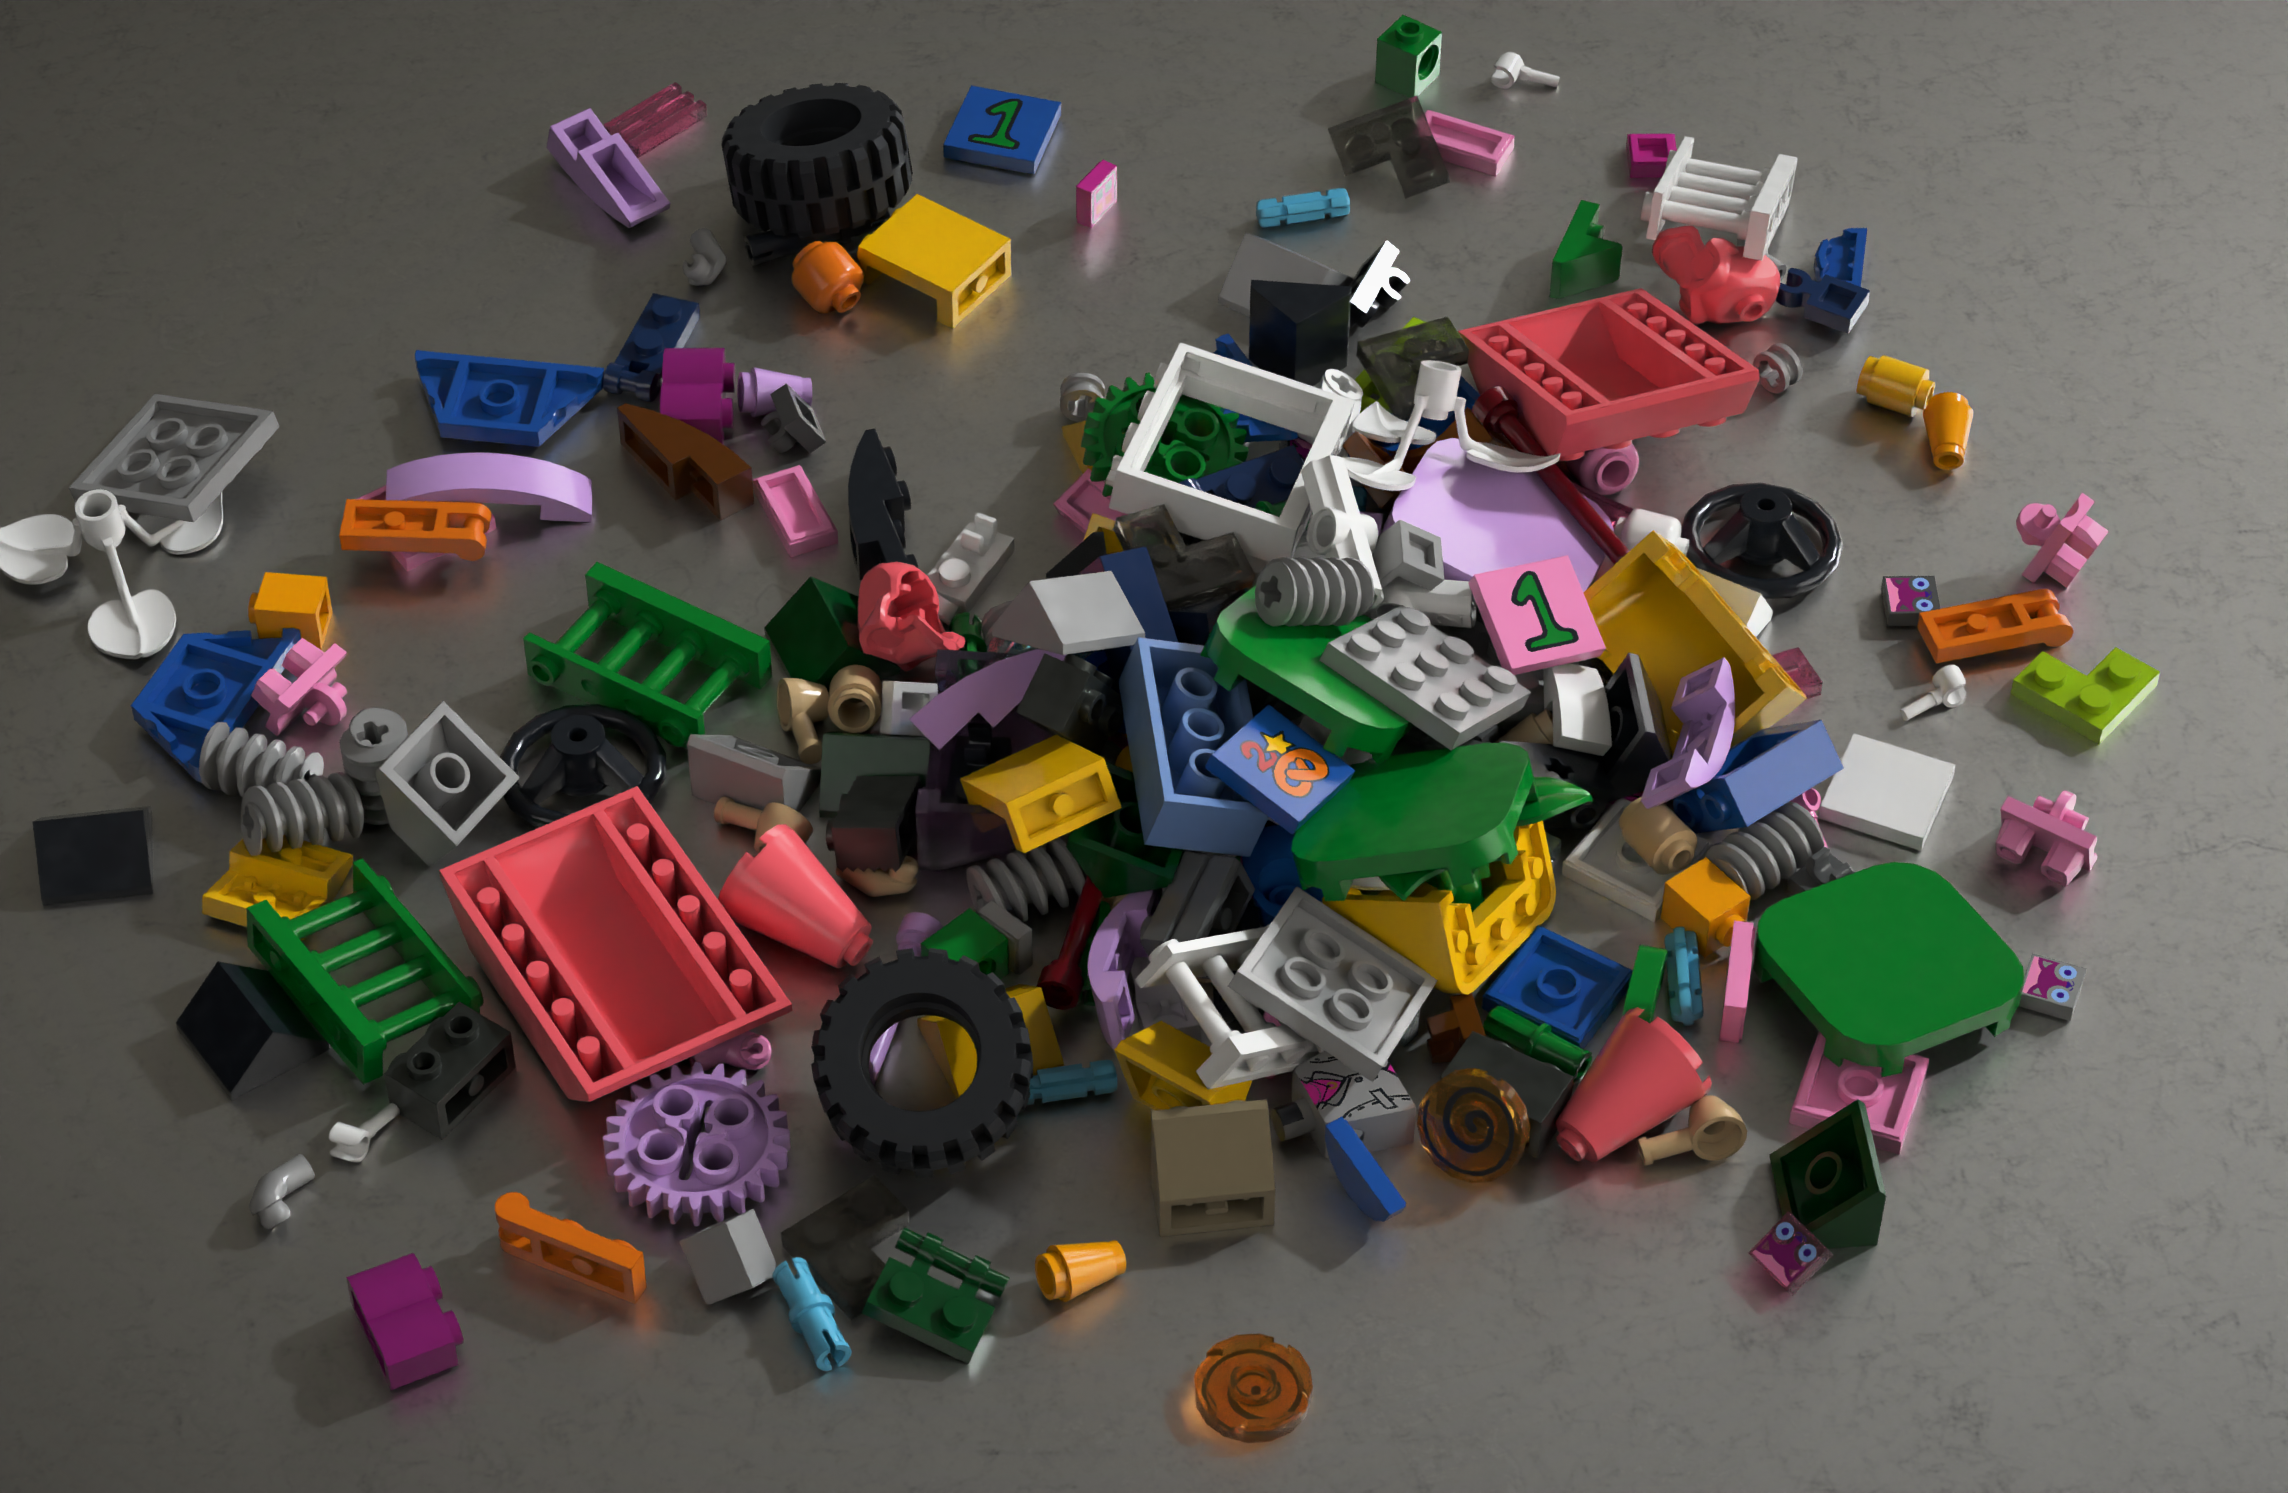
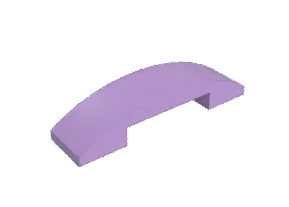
M455 453L422 458L388 469L386 500L540 505V520L591 522L592 479L564 466L530 457L500 453Z
M1724 657L1680 679L1671 709L1682 721L1683 726L1672 760L1650 771L1641 798V802L1647 809L1657 807L1709 782L1723 766L1730 750L1735 724L1733 677L1731 666Z
M1159 889L1126 895L1104 919L1091 944L1088 957V976L1102 1034L1113 1050L1121 1040L1129 1037L1135 1020L1127 979L1135 957H1148L1140 943V930L1144 919L1149 915L1153 916L1161 900Z

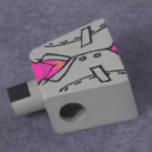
M1324 1051L1297 1065L1293 1070L1292 1102L1271 1109L1272 1124L1281 1141L1309 1132L1322 1157L1329 1159L1325 1142V1125L1340 1117L1348 1121L1369 1152L1404 1146L1414 1142L1416 1106L1388 1060L1372 1082L1358 1072L1348 1069L1340 1060Z

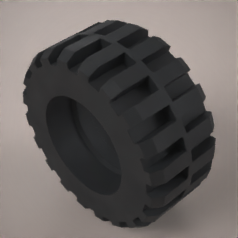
M820 83L811 84L808 88L797 89L796 87L783 90L782 94L776 96L768 95L761 98L758 104L748 105L742 109L739 116H734L722 137L721 145L733 207L748 224H752L756 229L764 232L770 229L775 235L787 236L789 233L798 234L799 237L813 236V233L822 232L828 235L839 233V229L847 227L854 229L863 226L865 221L871 218L876 220L884 216L888 208H895L901 202L903 196L906 195L912 182L913 172L901 109L883 92L879 90L873 92L870 87L863 85L850 87L848 83H835L833 86H823Z
M913 948L896 951L897 960L883 964L879 956L864 964L866 973L858 979L849 974L838 985L840 991L838 998L835 1001L827 1000L820 1013L822 1025L820 1030L814 1031L811 1046L814 1054V1063L811 1064L813 1080L824 1113L827 1114L832 1128L842 1141L846 1140L852 1146L854 1153L863 1160L869 1162L871 1159H874L881 1163L883 1170L898 1175L902 1169L914 1170L916 1177H933V1170L949 1168L950 1174L965 1170V1162L976 1156L981 1161L995 1152L994 1144L1001 1137L1008 1139L1018 1126L1016 1118L1020 1110H1026L1031 1095L1029 1088L1030 1080L1033 1078V1057L1028 1028L1025 1026L1023 1013L1015 997L1010 998L1008 996L1004 983L993 972L988 975L982 973L978 962L964 955L959 959V962L949 959L947 950L930 948L928 956H914ZM922 1015L939 1016L959 1024L971 1037L977 1052V1068L973 1082L959 1098L935 1110L908 1111L887 1103L876 1091L870 1078L869 1058L874 1044L887 1029L904 1019Z

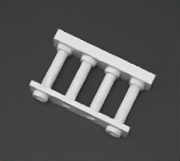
M1685 136L1677 151L1670 150L1665 172L1654 192H1646L1641 221L1649 222L1646 239L1656 240L1667 220L1738 234L1737 239L1745 240L1743 257L1762 261L1790 203L1798 157L1779 154L1772 169L1764 168V171L1760 172L1692 159L1694 138Z
M1269 925L1184 942H1178L1176 939L1166 941L1151 952L1148 957L1149 965L1135 979L1140 989L1172 983L1211 1041L1210 1052L1212 1055L1196 1070L1208 1090L1291 1072L1297 1065L1325 1051L1311 1041L1298 1036L1281 1021H1279L1281 1026L1277 1027L1274 1023L1267 1024L1257 1007L1248 1003L1243 996L1228 987L1234 977L1232 971L1240 968ZM1209 977L1246 1033L1240 1034L1238 1030L1231 1031L1196 978Z

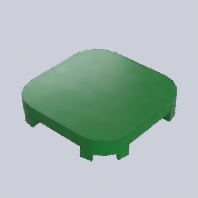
M1256 585L1221 611L1200 656L1211 658L1219 668L1213 680L1230 692L1244 679H1247L1330 729L1331 733L1323 749L1342 758L1347 747L1372 754L1374 761L1381 763L1390 758L1397 742L1415 726L1320 661L1329 642L1373 620L1365 614L1356 617L1350 624L1344 626H1335L1333 624L1328 626H1319L1317 624L1313 626H1303L1301 624L1297 626H1271L1266 624L1258 614L1255 605Z
M1505 742L1459 746L1453 750L1444 748L1391 755L1388 760L1381 763H1376L1374 759H1368L1362 763L1349 765L1355 770L1349 783L1296 831L1292 840L1291 851L1302 890L1310 887L1322 889L1325 901H1345L1354 879L1448 868L1453 887L1475 883L1472 870L1496 861L1511 864L1518 855L1513 833L1525 802L1538 801V790L1528 752L1519 745Z
M1890 862L1871 866L1784 898L1768 907L1758 921L1753 965L1758 979L1761 983L1774 979L1826 1038L1823 1055L1838 1067L1846 1059L1862 1066L1881 1067V1077L1901 1074L1904 1060L1907 1056L1982 1027H1986L1996 1037L2010 1028L2011 1019L2020 1004L2024 986V969L2016 954L1951 883L1935 871L1916 864Z

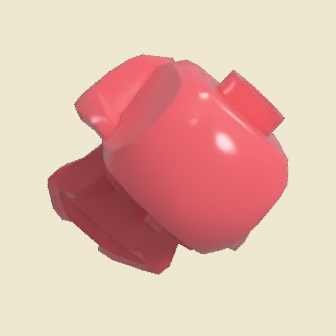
M1694 226L1666 229L1659 233L1653 243V257L1663 272L1676 280L1680 285V309L1694 325L1706 321L1716 324L1742 321L1751 322L1767 313L1776 300L1780 287V274L1777 266L1766 255L1762 261L1743 257L1744 246H1735L1724 238H1712L1704 245L1699 231Z
M902 562L881 563L868 570L860 583L858 598L859 642L863 653L889 660L907 672L932 657L944 656L946 653L956 654L964 648L965 637L954 632L945 631L939 619V598L936 588L929 577L916 566Z

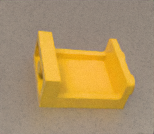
M916 194L904 206L897 208L890 218L877 230L863 238L858 246L857 258L859 266L864 272V283L869 285L884 273L937 299V321L953 329L1011 276V239Z
M1058 735L1047 738L960 778L976 824L982 828H987L1005 819L1015 848L1022 853L1035 849L1122 808L1104 758Z

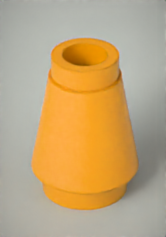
M1953 392L1939 393L1928 401V406L1923 411V419L1934 465L1940 469L1952 470L1964 463V455L1973 419V410L1968 405V401L1964 396Z
M1116 1240L1050 1245L1046 1253L1038 1255L1035 1260L1036 1278L1043 1295L1048 1300L1059 1298L1062 1302H1068L1113 1279L1115 1276L1124 1274L1126 1271L1125 1254L1121 1245Z

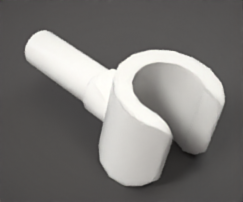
M1507 52L1501 55L1495 63L1494 67L1496 70L1491 76V82L1502 89L1512 87L1517 79L1557 88L1560 76L1526 67L1519 55L1514 52Z
M1948 665L1939 669L1932 679L1936 689L1901 709L1900 714L1902 718L1908 721L1941 703L1952 708L1963 704L1966 698V691L1963 687L1966 680L1960 668L1956 665Z
M390 1103L369 1121L362 1123L359 1128L341 1122L336 1123L329 1134V1140L337 1143L330 1151V1155L349 1162H361L368 1152L370 1139L376 1135L377 1131L400 1114L397 1105Z

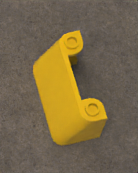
M1654 530L1583 592L1606 647L1601 656L1597 658L1602 660L1614 674L1628 653L1639 655L1661 702L1672 756L1683 726L1682 721L1671 709L1680 679L1723 657L1731 666L1735 694V724L1730 748L1758 731L1771 727L1793 712L1807 699L1799 686L1694 564L1674 544Z
M1543 821L1525 826H1516L1513 835L1518 855L1511 864H1504L1501 861L1489 863L1491 875L1481 879L1485 900L1473 912L1470 904L1452 903L1454 899L1451 890H1438L1426 881L1417 887L1406 900H1402L1391 890H1382L1378 895H1362L1359 889L1350 887L1345 901H1325L1323 897L1322 902L1438 980L1433 988L1447 994L1469 995L1553 911L1556 899V885Z

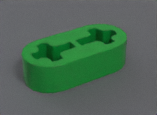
M1640 944L1622 1016L1629 1009L1638 1007L1644 1009L1639 1018L1648 1023L1653 1021L1663 983L1668 950Z

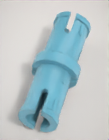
M792 1258V1264L797 1272L794 1276L787 1261L782 1262L773 1271L772 1277L776 1285L779 1286L790 1308L788 1316L794 1331L803 1334L818 1369L823 1371L832 1370V1365L827 1357L829 1353H831L837 1367L842 1366L848 1361L852 1351L849 1344L845 1342L834 1320L835 1307L830 1297L821 1294L805 1259Z

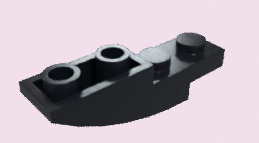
M875 428L865 430L855 451L848 482L850 542L854 564L860 581L868 570L881 563L902 562L918 568L914 554L906 555L904 551L906 548L904 511L911 510L909 490L904 480H896L897 467L893 451L890 446L883 448Z

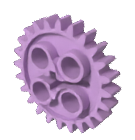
M695 1062L691 1074L683 1075L679 1067L673 1065L671 1066V1079L664 1081L659 1075L653 1073L649 1075L651 1088L647 1090L633 1084L630 1086L632 1102L620 1099L615 1102L617 1116L607 1117L608 1135L603 1136L607 1174L614 1176L617 1193L628 1192V1200L631 1207L646 1201L647 1214L650 1218L655 1217L663 1209L669 1210L670 1224L675 1225L683 1213H690L694 1226H699L703 1213L711 1212L719 1223L724 1221V1208L731 1206L737 1213L742 1214L746 1212L745 1198L749 1197L760 1203L765 1201L764 1185L778 1187V1170L788 1168L787 1151L791 1150L787 1113L786 1111H779L777 1094L765 1096V1086L762 1080L747 1086L745 1070L741 1069L731 1078L725 1077L724 1064L719 1063L712 1074H704L701 1063ZM709 1107L708 1113L706 1111L704 1117L705 1132L701 1133V1118L705 1108ZM693 1153V1169L689 1179L684 1180L690 1170L689 1154Z

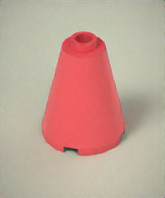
M786 824L776 825L759 838V840L766 844L760 853L753 857L746 852L738 861L719 893V902L723 905L731 919L742 926L837 969L842 968L847 963L851 966L857 965L866 956L873 944V940L868 937L872 928L871 924L798 834Z
M1637 1007L1629 1009L1621 1017L1557 1118L1555 1124L1559 1134L1556 1136V1140L1563 1151L1572 1159L1581 1161L1584 1158L1590 1162H1597L1691 1106L1710 1091L1712 1085L1710 1076L1702 1082L1696 1071L1703 1064L1699 1055L1674 1028L1658 1016L1651 1023H1648L1639 1018L1644 1009Z

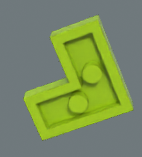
M2115 647L2086 676L2042 651L2013 679L2011 695L2093 742L2100 744L2157 686L2160 671Z

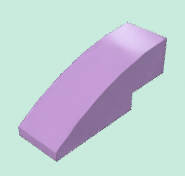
M591 108L550 126L546 148L578 187L614 219L631 228L670 209L671 203L619 133L610 135Z
M1035 649L997 661L964 677L935 696L909 720L939 750L977 713L994 728L1022 701L1044 654L1046 653L1061 661L1064 660L1066 655Z

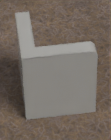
M1398 520L1378 536L1377 545L1372 553L1381 588H1384L1395 578L1401 577L1431 591L1445 580L1441 537L1403 520Z
M754 1209L711 1225L679 1241L706 1304H713L754 1288L773 1278V1271L777 1267Z

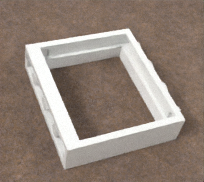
M1180 342L1169 365L1160 363L1153 386L1154 389H1157L1156 392L1147 390L1138 413V420L1141 421L1140 424L1131 422L1122 445V452L1125 453L1124 456L1115 455L1113 457L1111 470L1105 482L1106 485L1113 487L1109 508L1268 562L1281 557L1292 558L1313 513L1301 471L1280 517L1146 473L1144 470L1182 394L1315 438L1302 469L1311 460H1319L1328 455H1339L1347 436L1355 400Z

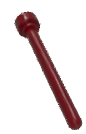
M1496 386L1490 388L1478 397L1473 405L1472 413L1485 429L1493 430L1495 433H1503L1519 452L1537 456H1549L1519 422L1517 402L1504 387ZM1556 464L1535 471L1614 565L1630 551Z
M1088 876L1085 879L1058 959L1053 960L1050 965L1042 969L1036 987H1041L1046 1005L1059 1010L1074 1008L1078 1004L1084 987V979L1081 976L1082 971L1079 964L1103 898L1102 893Z

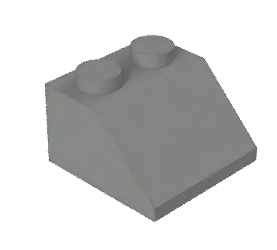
M444 701L438 704L375 771L391 829L429 867L457 847L520 778Z

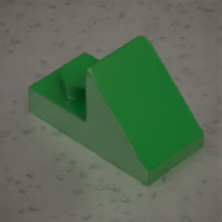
M1584 200L1580 201L1552 261L1549 297L1562 299L1611 284L1619 279L1623 247L1618 242L1603 239L1605 227L1598 224L1600 204Z

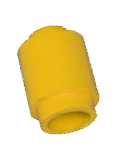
M1882 355L1880 359L1869 356L1864 363L1857 384V394L1866 396L1868 403L1911 417L1917 413L1918 409L1924 410L1928 406V401L1933 396L1935 382L1929 380V369L1886 355Z

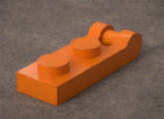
M347 499L339 534L341 550L456 553L464 560L476 561L485 555L487 538L484 533L489 530L492 514L487 506L472 502Z
M2038 589L1919 613L1917 625L1936 664L2039 643H2045L2050 647H2058L2068 642L2074 633L2068 618L2058 613L2060 604L2050 589Z
M509 1192L497 1199L495 1214L496 1221L500 1226L498 1232L500 1246L503 1251L633 1304L638 1302L647 1288L643 1252L636 1250L626 1241L620 1239L611 1240L585 1230L584 1227L573 1220H560L532 1209L527 1197L521 1193Z

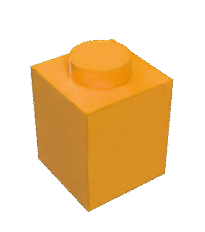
M265 572L259 593L253 592L251 594L248 606L249 622L256 624L259 639L282 638L283 628H295L300 630L301 638L322 650L333 613L327 577Z
M1705 857L1665 882L1660 918L1673 930L1676 927H1684L1685 931H1694L1698 939V952L1705 958L1723 946H1731L1734 920L1747 922L1751 896Z

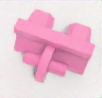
M2082 493L2062 520L2056 514L2055 507L2050 504H2028L2020 511L2016 519V526L2023 542L2027 545L2042 546L2024 570L2022 576L2035 583L2044 571L2066 588L2087 559H2089L2109 532L2086 515L2095 501Z
M301 638L290 649L282 663V666L298 679L291 683L272 668L257 681L251 694L270 713L265 727L278 736L306 708L307 711L302 717L308 725L314 726L318 721L329 726L337 725L346 716L347 709L342 698L347 694V690L338 682L332 687L330 685L337 677L335 667L345 658L347 652L334 643L324 653L315 645Z
M2064 790L2055 802L2039 795L2033 807L2008 796L2000 809L2002 826L1995 843L1996 854L2015 864H2022L2032 845L2048 852L2041 864V873L2049 880L2062 886H2068L2081 868L2091 871L2097 860V854L2094 853L2097 836L2084 831L2089 818L2073 811L2076 795L2067 790Z

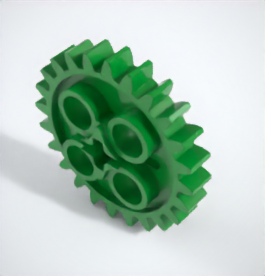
M1145 373L1141 386L1131 377L1125 379L1123 390L1113 385L1109 386L1106 399L1097 397L1093 412H1088L1081 447L1086 449L1083 464L1093 466L1090 476L1092 482L1106 480L1111 470L1113 457L1115 455L1124 456L1125 453L1122 452V445L1131 422L1140 424L1141 421L1138 420V413L1146 391L1155 393L1157 390L1153 387L1155 380L1150 373ZM1182 394L1144 472L1179 483L1189 478L1198 479L1246 462L1249 447L1243 444L1247 432L1245 429L1236 428L1239 414H1223L1225 408ZM1105 483L1102 495L1104 497L1111 496L1113 487Z

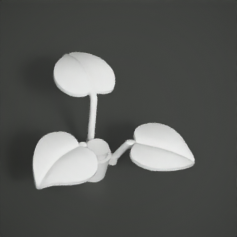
M1425 360L1420 363L1413 401L1415 405L1408 422L1392 415L1378 401H1375L1363 410L1353 421V433L1357 431L1369 439L1381 442H1400L1394 459L1383 465L1361 458H1342H1344L1351 480L1381 490L1400 491L1409 489L1414 486L1416 476L1399 470L1410 444L1428 445L1436 440V433L1418 426L1421 417L1433 420H1446L1450 411L1455 413L1460 447L1467 451L1466 458L1473 462L1506 472H1533L1558 462L1561 453L1551 456H1537L1472 440L1468 435L1464 413L1466 399L1457 397L1462 369L1446 362Z
M96 489L88 491L79 497L75 504L77 518L73 519L72 522L61 515L42 514L24 518L0 528V571L12 580L23 584H43L61 577L68 567L67 556H77L80 553L83 536L90 546L100 551H106L122 600L108 601L95 609L88 620L89 637L93 645L107 655L126 659H139L140 657L151 656L166 646L175 630L176 614L170 599L159 590L148 589L131 597L115 549L121 543L125 534V525L147 546H154L160 542L162 548L170 554L182 555L197 552L210 545L221 532L223 525L222 492L195 522L139 514L135 521L127 514L125 505H118L116 497L111 492Z

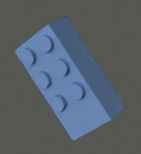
M1138 637L1118 683L1144 845L1250 857L1269 817L1205 768L1211 755L1253 719L1246 679L1229 692L1213 680L1219 668L1211 658L1200 656L1204 646Z

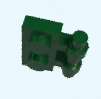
M904 1227L895 1248L915 1259L910 1267L891 1257L888 1258L862 1314L969 1364L996 1308L975 1298L978 1290L981 1289L1001 1298L1010 1277L989 1268L992 1262L975 1255L972 1260L943 1246L944 1239L928 1232L924 1237ZM933 1266L962 1280L959 1290L929 1276L928 1273Z

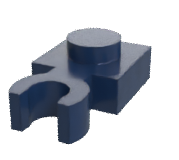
M1790 268L1786 284L1780 283L1776 302L1790 308L1805 307L1803 318L1849 334L1868 306L1870 290L1826 274L1820 282L1812 280L1805 271Z

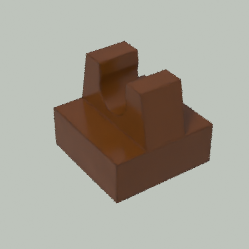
M1472 993L1469 995L1450 996V1011L1427 1018V1028L1431 1037L1427 1039V1048L1432 1063L1451 1062L1472 1031L1486 1037Z

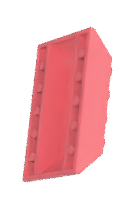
M1642 288L1458 331L1459 342L1479 394L1481 395L1488 389L1496 386L1504 387L1517 402L1519 422L1549 456L1561 453L1560 461L1579 459L1584 456V451L1601 447L1605 449L1625 448L1632 444V440L1642 437H1671L1678 434L1680 428L1696 424L1705 427L1723 424L1727 420L1726 417L1745 412L1760 380L1759 369Z
M638 786L439 870L441 881L469 950L568 1099L591 1102L793 1011L792 1003Z

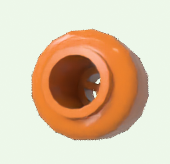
M812 242L804 247L794 258L792 263L794 268L792 284L807 303L818 313L825 314L834 310L844 313L854 307L861 297L859 290L864 282V272L850 254L837 242Z

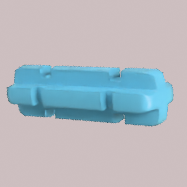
M1344 188L1326 190V195L1322 196L1321 191L1282 196L1281 202H1277L1276 198L1259 200L1256 203V217L1262 228L1280 226V221H1285L1286 225L1324 220L1325 214H1329L1330 218L1347 216L1350 213V198L1347 190Z
M1676 927L1673 933L1665 936L1664 940L1665 949L1668 950L1666 968L1670 997V1016L1673 1021L1683 1022L1684 1026L1694 1025V1020L1702 1018L1704 1014L1703 997L1701 996L1702 985L1698 939L1694 931H1685L1684 927Z
M1107 1059L1090 1062L1088 1068H1082V1063L1037 1070V1075H1034L1030 1080L1029 1088L1031 1095L1027 1105L1034 1104V1099L1037 1098L1042 1099V1103L1086 1097L1087 1091L1091 1090L1095 1092V1095L1113 1093L1117 1090L1118 1086L1116 1067L1111 1060Z

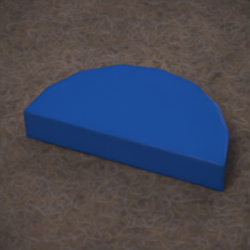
M1848 228L1843 230L1842 236L1832 238L1829 241L1824 239L1820 242L1814 259V273L1817 282H1820L1826 274L1861 287L1867 228Z
M1340 1117L1325 1125V1142L1329 1159L1337 1178L1356 1206L1374 1221L1385 1222L1401 1213L1406 1207V1202L1348 1121Z

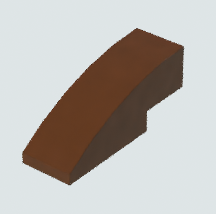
M626 403L617 407L621 445L675 501L693 492L720 521L754 504L752 467L731 449L707 433L670 416Z

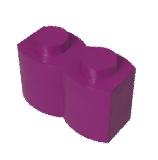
M664 348L660 395L661 414L683 421L707 433L722 444L724 429H733L734 421L733 399L726 398V393H735L736 383L735 363H726L725 348Z
M411 1253L346 1277L353 1309L391 1390L458 1365L456 1346L464 1343L463 1335L454 1312L450 1310L443 1313L437 1302L443 1299V1294L432 1266L422 1269L415 1254Z

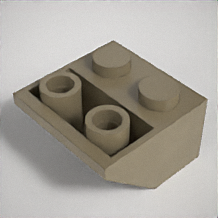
M1267 1099L1255 1101L1235 1100L1225 1104L1195 1107L1176 1106L1170 1109L1151 1111V1187L1160 1237L1274 1225L1276 1190Z

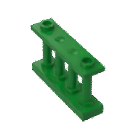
M596 562L585 574L589 608L555 644L530 632L523 638L527 672L536 681L545 686H553L589 704H600L627 711L651 727L655 735L663 738L667 743L676 747L681 746L687 749L690 734L705 735L703 714L734 680H741L761 690L772 677L770 640L599 562ZM605 620L613 621L629 629L598 663L575 654ZM648 640L656 641L672 649L641 684L618 674ZM691 660L700 661L716 669L685 704L661 694Z
M363 858L353 862V893L293 919H289L286 916L280 917L267 900L246 908L248 948L363 1085L383 1076V1051L386 1050L388 1042L424 1027L439 1017H444L458 1002L463 1003L480 1014V1007L483 1006L484 1000L478 983L471 976L465 977L394 895L392 886L383 875L377 876ZM362 912L376 927L372 931L321 953L315 950L309 951L300 940ZM390 946H393L405 960V963L349 988L343 984L338 985L329 974ZM420 980L436 996L378 1023L373 1019L368 1020L358 1009Z

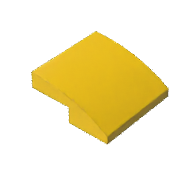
M283 835L281 851L271 852L265 838H263L260 855L251 856L242 839L229 851V870L202 895V914L247 927L246 908L267 900L280 917L286 916L289 919H293L334 900L353 865V855L322 845H312L311 842L303 840L301 848L292 849L288 844L286 836Z

